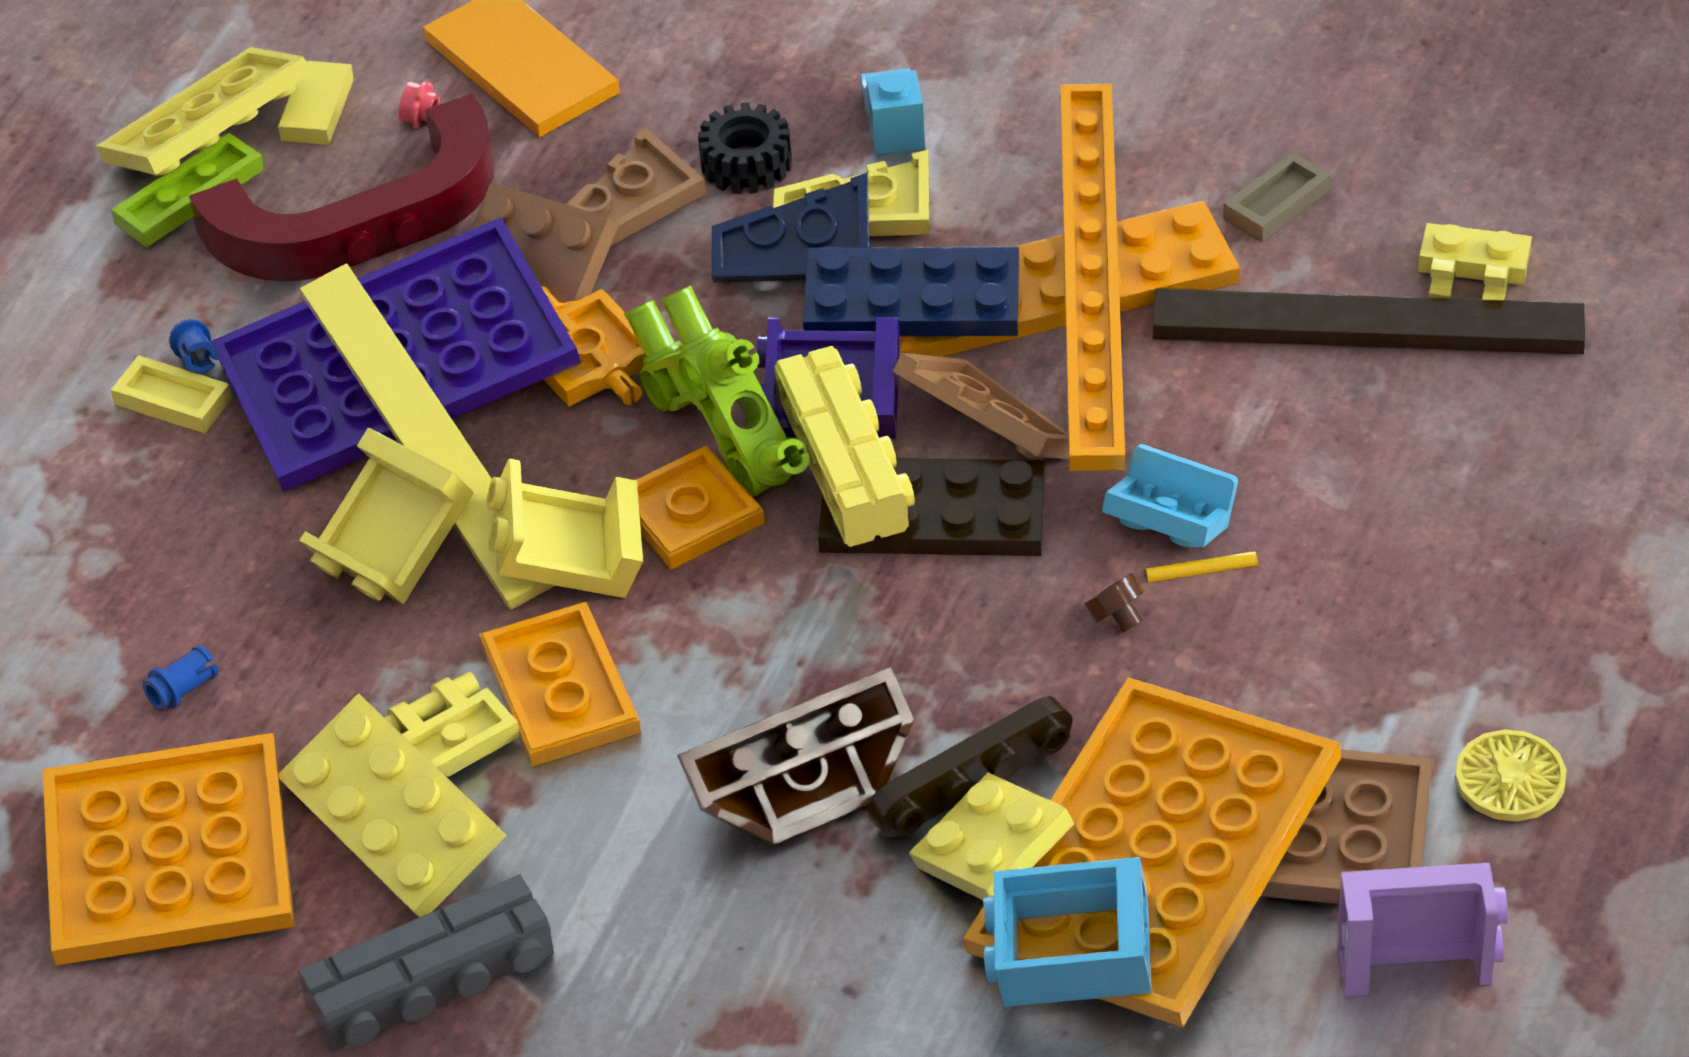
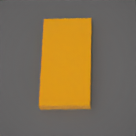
M472 0L423 26L426 42L539 138L620 93L619 80L522 0Z

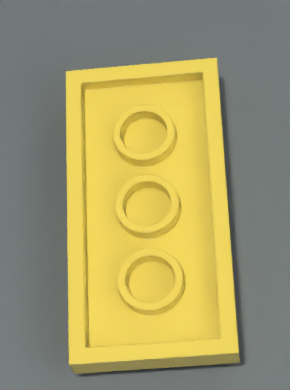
M249 47L107 138L96 147L103 162L106 164L145 172L154 176L167 174L175 170L181 163L180 159L193 150L205 149L216 143L220 138L219 134L230 126L243 124L253 119L258 114L257 109L270 100L281 99L296 90L295 84L311 74L303 56Z
M359 693L279 773V779L419 918L433 912L507 836Z

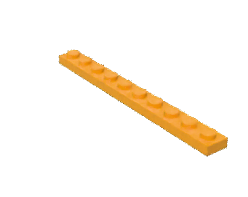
M1061 84L1069 471L1125 470L1112 84Z

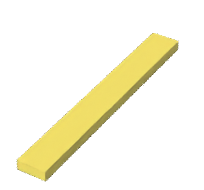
M346 263L301 287L303 299L399 444L454 472L474 491L453 526L508 609L511 611L553 588L555 585L497 575L496 551L489 550L488 545L490 528L494 520V510L487 509V493L492 478L348 264Z

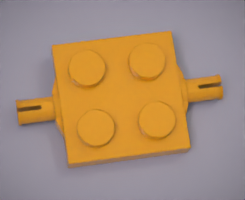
M542 287L575 344L581 360L580 364L543 380L568 407L606 388L612 389L625 405H632V400L636 403L642 396V388L630 376L643 369L642 365L644 363L642 359L646 355L624 315L625 312L603 289L579 300L562 303L550 293L548 288Z

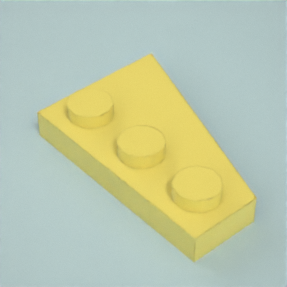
M929 150L912 153L911 162L887 167L885 161L866 165V171L869 176V236L930 235ZM830 174L775 188L773 207L775 208L804 198L806 193L821 188L827 190L848 183L850 178L853 177L842 179L835 174Z

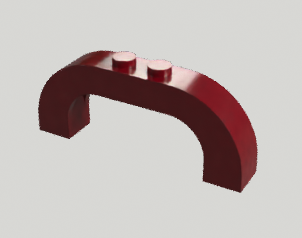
M472 93L426 109L431 147L436 153V157L427 166L410 175L308 212L280 214L262 209L250 200L237 178L189 195L197 234L210 254L226 267L246 276L271 281H299L318 278L346 263L349 267L435 236L467 218L481 204L492 182L494 164L485 113Z

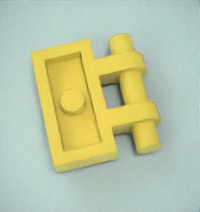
M469 671L454 680L446 677L431 686L432 692L410 704L402 701L387 710L388 716L384 717L446 777L453 775L520 737L517 720L488 688L480 691L478 681Z

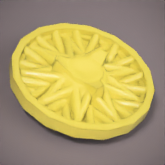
M1504 729L1484 733L1467 743L1457 757L1455 783L1461 797L1475 811L1493 819L1518 822L1538 818L1553 809L1564 794L1566 767L1560 753L1546 740L1528 732Z

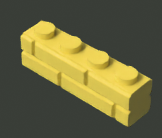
M833 346L811 351L807 357H803L800 354L778 360L776 365H774L777 397L796 438L805 445L802 451L809 454V467L844 543L851 547L873 541L877 535L883 538L906 531V528L909 526L908 507L915 504L912 485L906 473L897 475L894 470L897 467V461L890 438L888 436L879 438L876 431H879L877 413L870 399L861 401L859 397L862 394V388L855 365L853 363L844 365L837 349H834Z

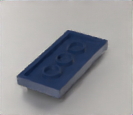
M1019 247L808 248L803 331L876 332V317H898L900 337L1018 336Z

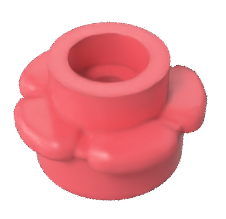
M426 81V83L423 82L422 84L409 82L402 93L399 104V119L412 123L413 129L418 130L423 122H427L426 109L440 104V96L433 93L431 82Z

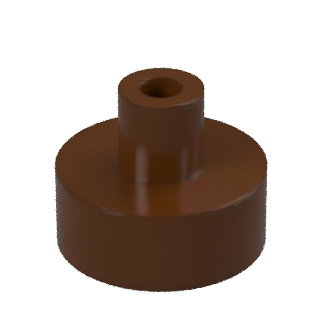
M1130 573L1084 604L1096 622L1112 614L1121 630L1125 632L1142 621L1131 601L1143 594L1144 591L1134 575Z

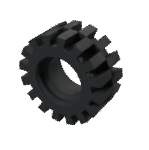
M741 103V110L734 111L731 104L723 107L724 115L715 110L709 115L710 122L706 120L700 125L701 131H698L702 174L705 173V178L710 184L716 181L717 189L725 191L730 185L732 187V194H741L742 187H749L750 194L759 193L758 185L763 184L768 190L775 187L774 178L780 182L786 178V170L790 171L792 166L790 129H788V122L785 117L780 119V112L772 109L767 114L766 105L759 103L755 110L750 109V103ZM739 147H756L749 150H735Z

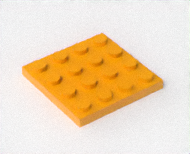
M274 733L42 769L51 952L56 966L295 927L278 754Z

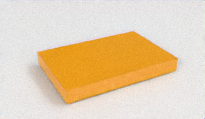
M587 602L479 634L481 648L507 710L518 722L519 738L531 767L641 733L640 720Z

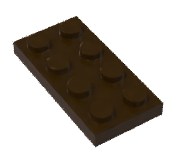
M896 458L897 467L894 470L897 475L907 474L915 498V504L908 507L909 526L904 532L883 538L877 535L873 541L851 547L844 543L822 495L818 532L819 553L1041 556L1045 460Z

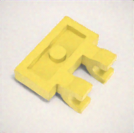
M1427 223L1419 255L1418 272L1430 273V277H1432L1429 298H1451L1455 277L1484 280L1485 287L1482 300H1505L1508 284L1524 286L1532 236L1513 234L1507 231L1495 232L1464 228L1452 224Z

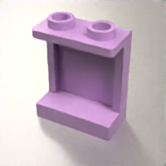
M1490 863L1341 872L1337 953L1344 997L1369 995L1371 965L1471 959L1475 964L1478 985H1491L1494 962H1503L1504 958L1503 935L1500 924H1507L1508 907L1505 888L1494 887Z

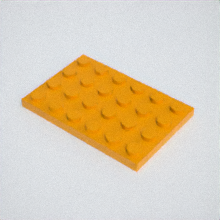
M1128 677L1050 800L1067 809L1074 825L1032 867L1140 857L1148 893L1152 993L1098 999L1181 1028L1184 1027L1340 761L1341 750L1339 742ZM984 906L963 937L966 952L983 959L984 947L994 945V933H987ZM1117 910L1018 919L1019 960L1119 951Z

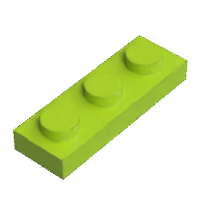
M227 133L213 145L201 150L181 163L175 170L164 174L112 208L114 224L147 248L193 217L189 195L236 178L241 185L264 171L262 155L231 133Z

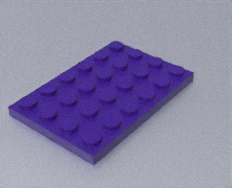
M501 217L357 278L451 419L581 363L575 344ZM305 301L211 341L217 350L218 360L283 492L366 457L367 455L357 447V444L368 427L398 443Z

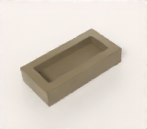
M1292 151L1227 200L1223 207V219L1259 241L1264 242L1331 190V174Z

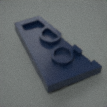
M868 172L850 178L848 183L827 190L821 188L806 193L804 198L775 208L769 206L712 226L713 282L806 280L808 248L870 247Z

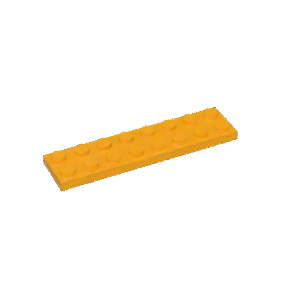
M1204 200L1117 221L1120 313L1154 305L1156 288L1214 290L1240 283V267ZM1064 234L1014 246L1019 247L1020 261L1018 336L900 337V355L901 353L943 357L1066 326Z

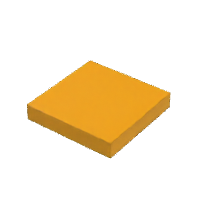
M707 445L636 479L641 536L670 570L765 524L764 510Z

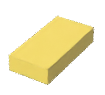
M306 61L311 74L296 83V90L290 94L278 125L280 139L284 142L330 145L354 80L351 64Z
M140 355L136 357L111 389L113 402L116 406L204 434L232 400L229 383Z

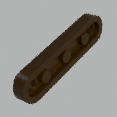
M1051 696L1042 697L885 784L874 795L869 804V819L883 835L889 838L907 836L914 833L925 822L950 808L952 809L968 793L971 787L977 784L987 773L1008 780L1019 769L1040 757L1059 751L1069 740L1073 724L1072 715L1056 698Z

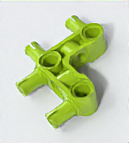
M691 285L661 300L683 344L680 340L674 341L654 299L624 313L646 355L642 359L644 364L642 365L643 369L640 371V380L650 402L662 412L676 411L690 403L696 405L698 410L702 411L719 445L718 449L727 464L728 470L752 497L771 487L784 484L793 475L801 473L807 468L810 462L808 452H798L805 445L799 439H787L753 372L759 364L758 353L749 354L748 351L753 349L754 345L745 339L737 340L730 333L720 331L718 327L712 329ZM734 402L739 404L744 410L746 417L743 428L738 427L732 420L731 407Z

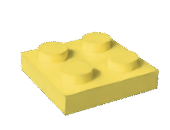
M987 773L930 829L928 834L909 854L918 869L984 900V897L994 896V871L1032 868L1074 825V822L1065 807Z

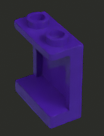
M876 317V332L783 330L780 318H768L767 336H758L757 353L759 356L757 367L765 368L764 384H760L786 437L796 436L777 397L774 365H776L778 360L800 354L803 357H807L811 351L833 346L834 349H837L844 365L853 363L857 369L862 388V394L859 397L861 401L870 399L875 407L879 422V431H876L878 437L888 436L889 438L896 439L899 375L895 374L893 370L901 351L898 317Z

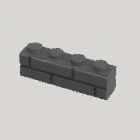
M521 874L302 968L298 970L306 1005L333 1052L346 1045H364L374 1039L380 1030L403 1020L409 1022L421 1020L429 1015L435 1006L457 996H475L484 991L491 981L514 971L519 973L532 971L546 957L553 955L554 949L548 919L537 900L533 898L532 892Z

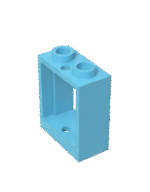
M1140 857L994 871V896L984 897L986 929L988 934L994 933V945L984 947V963L988 983H998L1004 1007L1152 993L1148 893ZM1117 910L1119 951L1019 960L1018 919Z

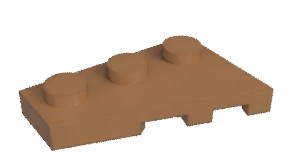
M646 127L634 137L635 145L624 156L618 153L607 163V173L596 184H586L567 203V205L607 216L619 223L611 246L706 194L705 179Z
M491 182L472 229L501 217L541 287L548 288L550 293L559 302L565 303L579 300L591 294L619 223L607 216Z
M901 353L893 370L895 374L971 417L985 428L1015 443V449L1022 455L1032 460H1045V458L1069 459L1068 432L966 359Z

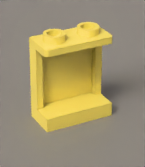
M368 427L357 447L370 459L319 539L305 531L299 542L314 553L309 562L323 572L338 579L343 571L355 578L351 583L353 587L375 601L380 602L385 594L404 605L474 491L454 472Z
M508 459L501 477L492 478L487 493V509L494 510V520L490 528L488 545L489 550L496 551L497 575L626 598L643 563L636 480L615 477L604 499L522 483L520 460Z

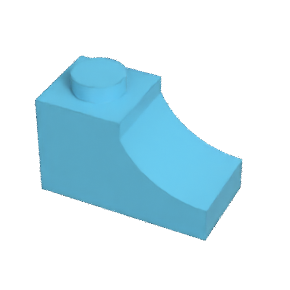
M910 68L861 74L862 94L875 155L925 149L923 100L916 70L911 71Z

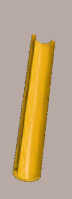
M1253 551L1145 568V573H1147V580L1150 583L1258 566L1256 552Z

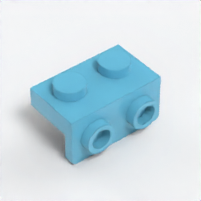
M1139 444L1132 451L1128 475L1106 491L1102 512L1119 518L1120 523L1126 527L1137 530L1152 529L1169 535L1170 540L1180 546L1190 548L1205 547L1228 528L1238 478L1232 474L1144 444Z

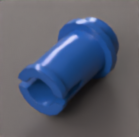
M187 319L176 324L171 330L169 336L170 348L176 356L184 360V364L190 371L202 374L214 368L215 364L212 363L211 359L218 360V353L211 343L210 331L204 323L195 319Z
M197 645L189 653L165 668L155 667L151 669L148 673V678L142 683L146 697L159 710H163L166 707L171 709L178 707L181 703V697L209 679L211 680L218 676L217 664H212L209 667L205 666L206 663L214 659L206 648Z

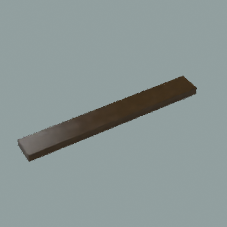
M1156 288L1153 339L1584 354L1585 310L1584 303Z

